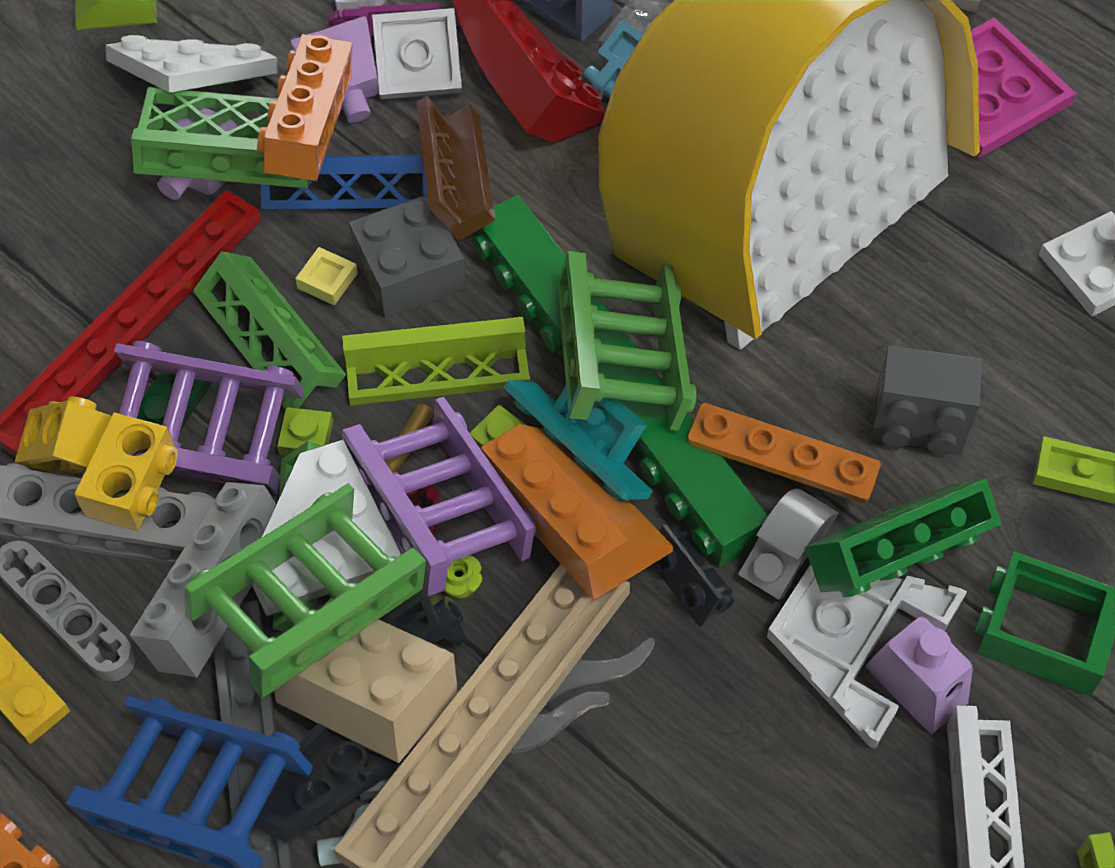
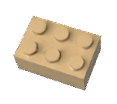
M331 598L325 605H327L328 603H330V602L333 601L334 599ZM379 619L274 690L276 703L398 763L458 694L453 653Z

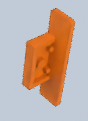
M708 403L701 404L687 440L691 446L863 504L868 503L881 467L879 460Z

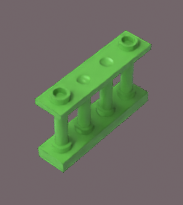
M568 251L557 281L569 418L588 420L595 401L600 402L602 398L666 405L670 430L679 431L686 413H691L695 407L696 387L694 384H690L679 312L681 287L679 284H675L673 265H663L655 286L594 278L593 273L587 271L586 253ZM591 296L651 303L653 304L654 317L597 310L596 305H591L590 298ZM602 329L657 336L659 351L601 344L600 339L594 337V330ZM598 363L662 370L664 386L605 379L603 373H598L597 365Z
M349 483L333 493L327 492L321 495L308 509L216 567L200 571L190 580L189 584L184 586L186 616L191 621L196 620L213 609L250 649L252 655L249 656V685L261 698L276 690L423 589L426 560L413 547L397 558L395 556L389 558L351 520L353 517L354 488ZM335 531L375 573L358 584H350L312 544ZM295 556L335 599L318 611L309 610L272 570ZM254 582L294 624V627L278 638H268L230 597Z

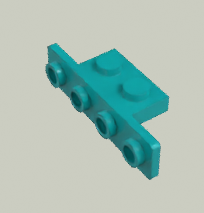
M508 380L504 389L516 399L514 402L515 406L523 413L535 417L545 426L543 431L549 438L564 444L573 452V459L579 466L594 472L605 482L603 487L610 495L622 501L649 498L653 492L652 489L623 464L647 425L618 399L602 398L600 402L595 401L588 420L569 418L566 386L557 401H555L534 382Z

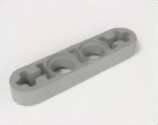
M19 540L8 542L0 548V579L3 584L96 677L103 681L113 682L121 680L131 672L135 663V654L127 638L36 548L26 541ZM17 559L21 563L25 562L33 576L27 581L17 568H11L10 564L12 561ZM49 585L61 588L60 597L55 602L47 605L36 602L37 593L42 588ZM84 615L92 618V625L84 634L75 636L66 632L68 623L76 616ZM100 639L110 652H118L120 659L117 662L112 663L108 659L104 661L99 649L95 646Z

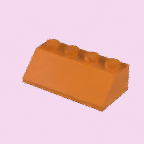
M519 424L480 447L521 508L531 513L536 525L535 536L593 601L673 552L672 544L629 500L622 501L610 495L603 487L605 482L594 472L579 466L573 459L574 453L564 444L549 438L544 433L543 428Z

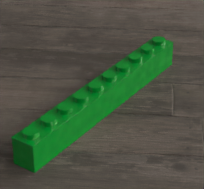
M516 195L494 206L496 220L474 232L475 235L471 237V241L477 255L482 260L488 259L494 267L495 276L504 290L510 289L515 295L518 307L524 318L528 321L533 320L539 327L542 340L548 350L552 353L557 351L564 361L557 281L566 255L522 198ZM591 296V305H596L597 310L609 312L597 296ZM594 330V337L600 339L601 344L637 348L626 332ZM598 363L597 365L598 373H603L605 379L664 386L663 380L654 369ZM618 399L647 425L631 450L639 461L642 475L650 485L656 484L665 495V503L668 510L676 520L680 521L683 519L692 531L693 542L704 556L709 555L718 568L752 550L759 539L757 533L768 515L721 455L688 444V435L694 423L689 413H686L679 431L670 430L666 405Z

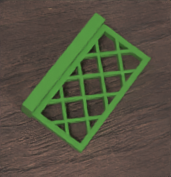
M148 87L138 128H134L131 138L134 173L308 188L309 180L264 173V154L257 152L258 135L261 127L268 126L267 117L271 100L278 101L277 99L185 90L169 93L161 88ZM156 103L175 105L176 108L163 113L155 105ZM214 108L218 109L219 112L206 117L200 110ZM246 112H259L261 116L250 121L242 114ZM187 116L195 122L184 128L175 123ZM230 119L238 125V127L227 132L219 127V125Z

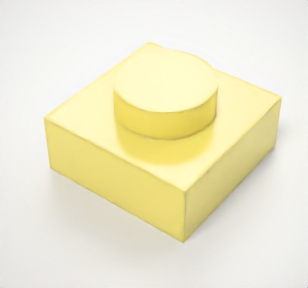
M318 247L295 278L297 289L332 305H336L357 276L356 263Z

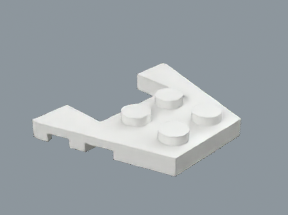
M810 564L770 626L767 638L865 743L875 749L896 715L899 706L854 679L897 609H901L915 618L925 617L935 628L945 631L964 600L967 591L950 585L948 589L924 584V579L907 576L905 580L893 578L880 581L878 579L870 583V590L859 595L843 598L841 591L820 593Z

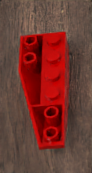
M453 0L459 22L474 56L488 81L526 133L555 143L602 123L606 109L600 103L602 100L600 93L583 81L580 77L582 74L580 67L572 60L564 57L512 0Z

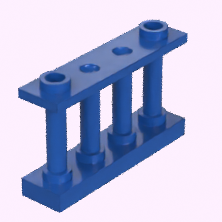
M128 696L123 705L142 725L107 786H100L96 792L76 785L65 804L91 827L214 868H261L265 861L249 846L251 839L248 834L283 769L309 776L313 766L299 751L301 747L299 742L282 732L273 731L271 736L184 712L158 697H151L149 701ZM164 733L180 738L146 800L140 799L137 805L127 802L128 800L124 796L159 734ZM200 744L220 750L188 811L180 812L178 818L167 815L168 813L164 809ZM240 757L262 762L229 826L223 825L220 831L209 828L206 820Z

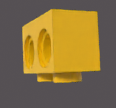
M68 397V400L63 402L51 401L47 406L30 409L14 463L46 473H52L57 470L71 474L84 473L112 416L97 411L96 403L80 397Z
M113 413L74 494L85 517L135 531L140 530L145 517L151 516L156 509L159 499L158 489L164 476L170 475L176 465L178 451L173 443L168 427ZM148 449V451L142 455L132 456L135 452L139 450ZM121 490H129V492L122 497L112 498L117 492Z

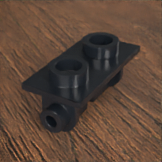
M665 524L659 532L672 544L673 552L652 565L679 599L681 605L689 612L698 626L702 627L715 608L721 613L734 604L735 601L731 597L733 590L730 586L726 585L713 567L703 571L699 568L705 564L707 559L693 542L688 532H681L679 528L670 530L667 524Z

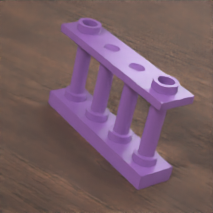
M134 341L133 346L116 343L114 352L127 366L132 367L119 414L137 418L150 370L176 375L162 424L168 427L173 443L178 451L176 465L171 475L225 485L226 482L264 485L270 494L278 495L280 475L273 466H270L271 461L267 457L283 396L303 398L304 389L297 378L293 376V372L277 366H267L266 371L162 352L161 348L157 345L144 341ZM194 379L220 383L204 446H198L197 451L182 449L181 444L177 442ZM239 387L265 392L249 454H244L242 460L225 457L226 452L222 451ZM148 449L139 450L135 452L132 456L142 455L145 452H147Z
M444 397L435 399L433 425L380 443L376 440H370L360 424L343 429L342 440H344L399 551L403 554L413 547L426 560L423 591L427 597L445 590L447 570L450 568L452 561L506 541L509 542L521 561L530 558L533 537L536 535V525L531 513L521 508L467 431L462 415L459 412H454ZM439 442L450 456L449 459L403 475H399L396 472L392 473L385 463V460ZM461 474L473 490L423 509L419 506H413L406 493ZM485 507L496 525L447 543H443L441 540L436 541L428 528Z

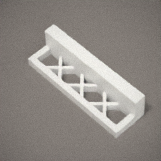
M956 705L947 723L958 868H1004L1009 861L1010 868H1024L1010 721L978 720L977 706ZM979 735L998 736L999 755L990 764L981 757ZM999 764L1001 765V775L995 770ZM986 777L1003 791L1004 803L994 813L986 807L983 780ZM1004 812L1006 824L999 819ZM990 826L1008 841L1009 853L999 863L990 857L988 828Z

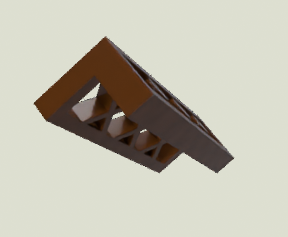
M426 96L417 101V111L429 208L460 241L496 220L480 118L471 104L445 118Z

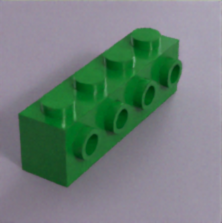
M987 479L949 484L806 545L805 549L820 593L841 591L842 597L846 598L870 590V583L878 579L885 581L906 574L908 572L907 566L914 563L924 564L940 559L944 556L943 550L950 547L960 548L973 544L980 540L979 534L1002 523Z

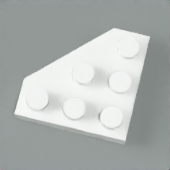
M130 35L122 37L119 43L106 45V58L108 62L169 93L277 73V57L262 51L261 47L256 44L233 46L205 44L200 40L193 39L179 42L151 40L143 36Z
M344 440L299 454L263 536L311 507L321 495L327 492L333 493L349 483L354 488L353 517L351 520L389 558L393 556L397 558L402 555ZM335 531L312 544L350 584L360 583L375 573ZM295 556L272 570L302 603L330 593ZM254 582L251 583L267 616L281 611Z

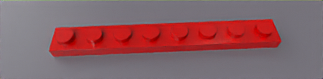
M225 190L0 414V447L16 458L30 409L47 406L51 401H67L68 397L86 399L122 362L114 352L116 343L133 346L134 341H143L197 286L221 251L230 253L261 221L259 209Z

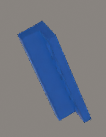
M326 155L319 175L330 174L342 186L332 199H320L308 187L299 188L289 200H271V185L260 184L261 209L391 208L417 199L405 198L393 186L405 173H423V196L428 195L423 155ZM398 173L390 182L381 175ZM338 174L355 175L348 182H346ZM362 174H373L386 186L374 199H363L351 187ZM347 190L355 199L339 198ZM390 190L398 199L381 198ZM303 191L312 198L296 200Z

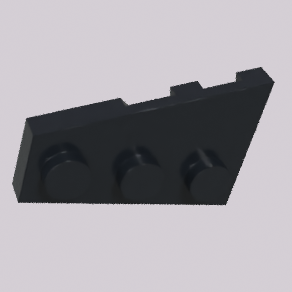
M317 723L299 743L301 745L299 751L313 766L309 776L283 769L253 827L284 843L288 842L396 772L419 742L398 763Z

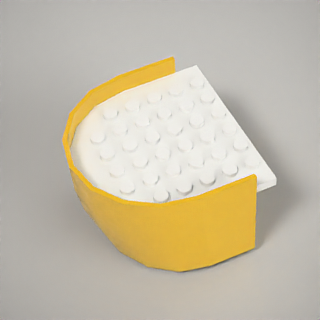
M674 0L649 24L616 77L598 134V185L614 255L656 281L664 264L673 265L675 284L680 285L681 296L724 320L727 342L741 350L753 339L756 340L762 335V332L773 322L780 320L786 311L803 297L811 294L816 286L833 272H837L847 260L862 248L867 247L877 235L889 225L897 222L902 214L918 201L923 200L932 189L948 177L947 144L972 156H976L980 152L978 63L969 19L952 0Z

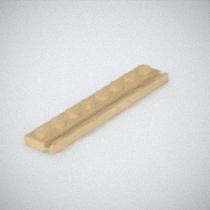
M560 564L334 848L335 858L349 868H422L630 594V583L625 581L593 601Z

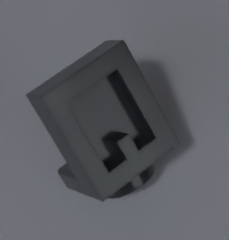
M423 589L380 619L433 645L442 638L457 646L466 640L460 624L463 621V616L456 603L449 597L442 598L437 594L427 597Z

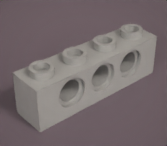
M225 483L130 633L132 639L158 672L198 677L228 627L213 609L196 620L191 621L186 616L184 586L189 584L190 580L200 571L216 567L262 538L277 505L264 485ZM252 584L230 597L239 607Z

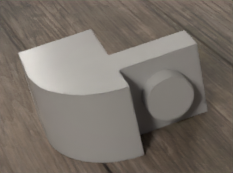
M799 488L789 491L777 503L757 533L759 539L738 575L778 600L784 598L808 557L805 546L825 538L839 512Z

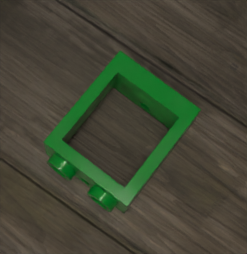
M1013 551L1006 568L997 565L987 592L996 596L992 608L983 606L974 629L975 634L982 636L977 654L1091 696L1104 677L1115 640V588ZM1013 588L1093 616L1080 660L999 631Z

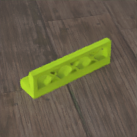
M523 317L342 336L350 406L502 390L508 380L530 382ZM517 358L519 373L501 375L491 367L498 359ZM465 363L475 369L465 379H454L446 373L453 364ZM421 368L430 374L423 383L410 384L401 378L409 369ZM377 373L385 378L377 388L358 390L357 374Z

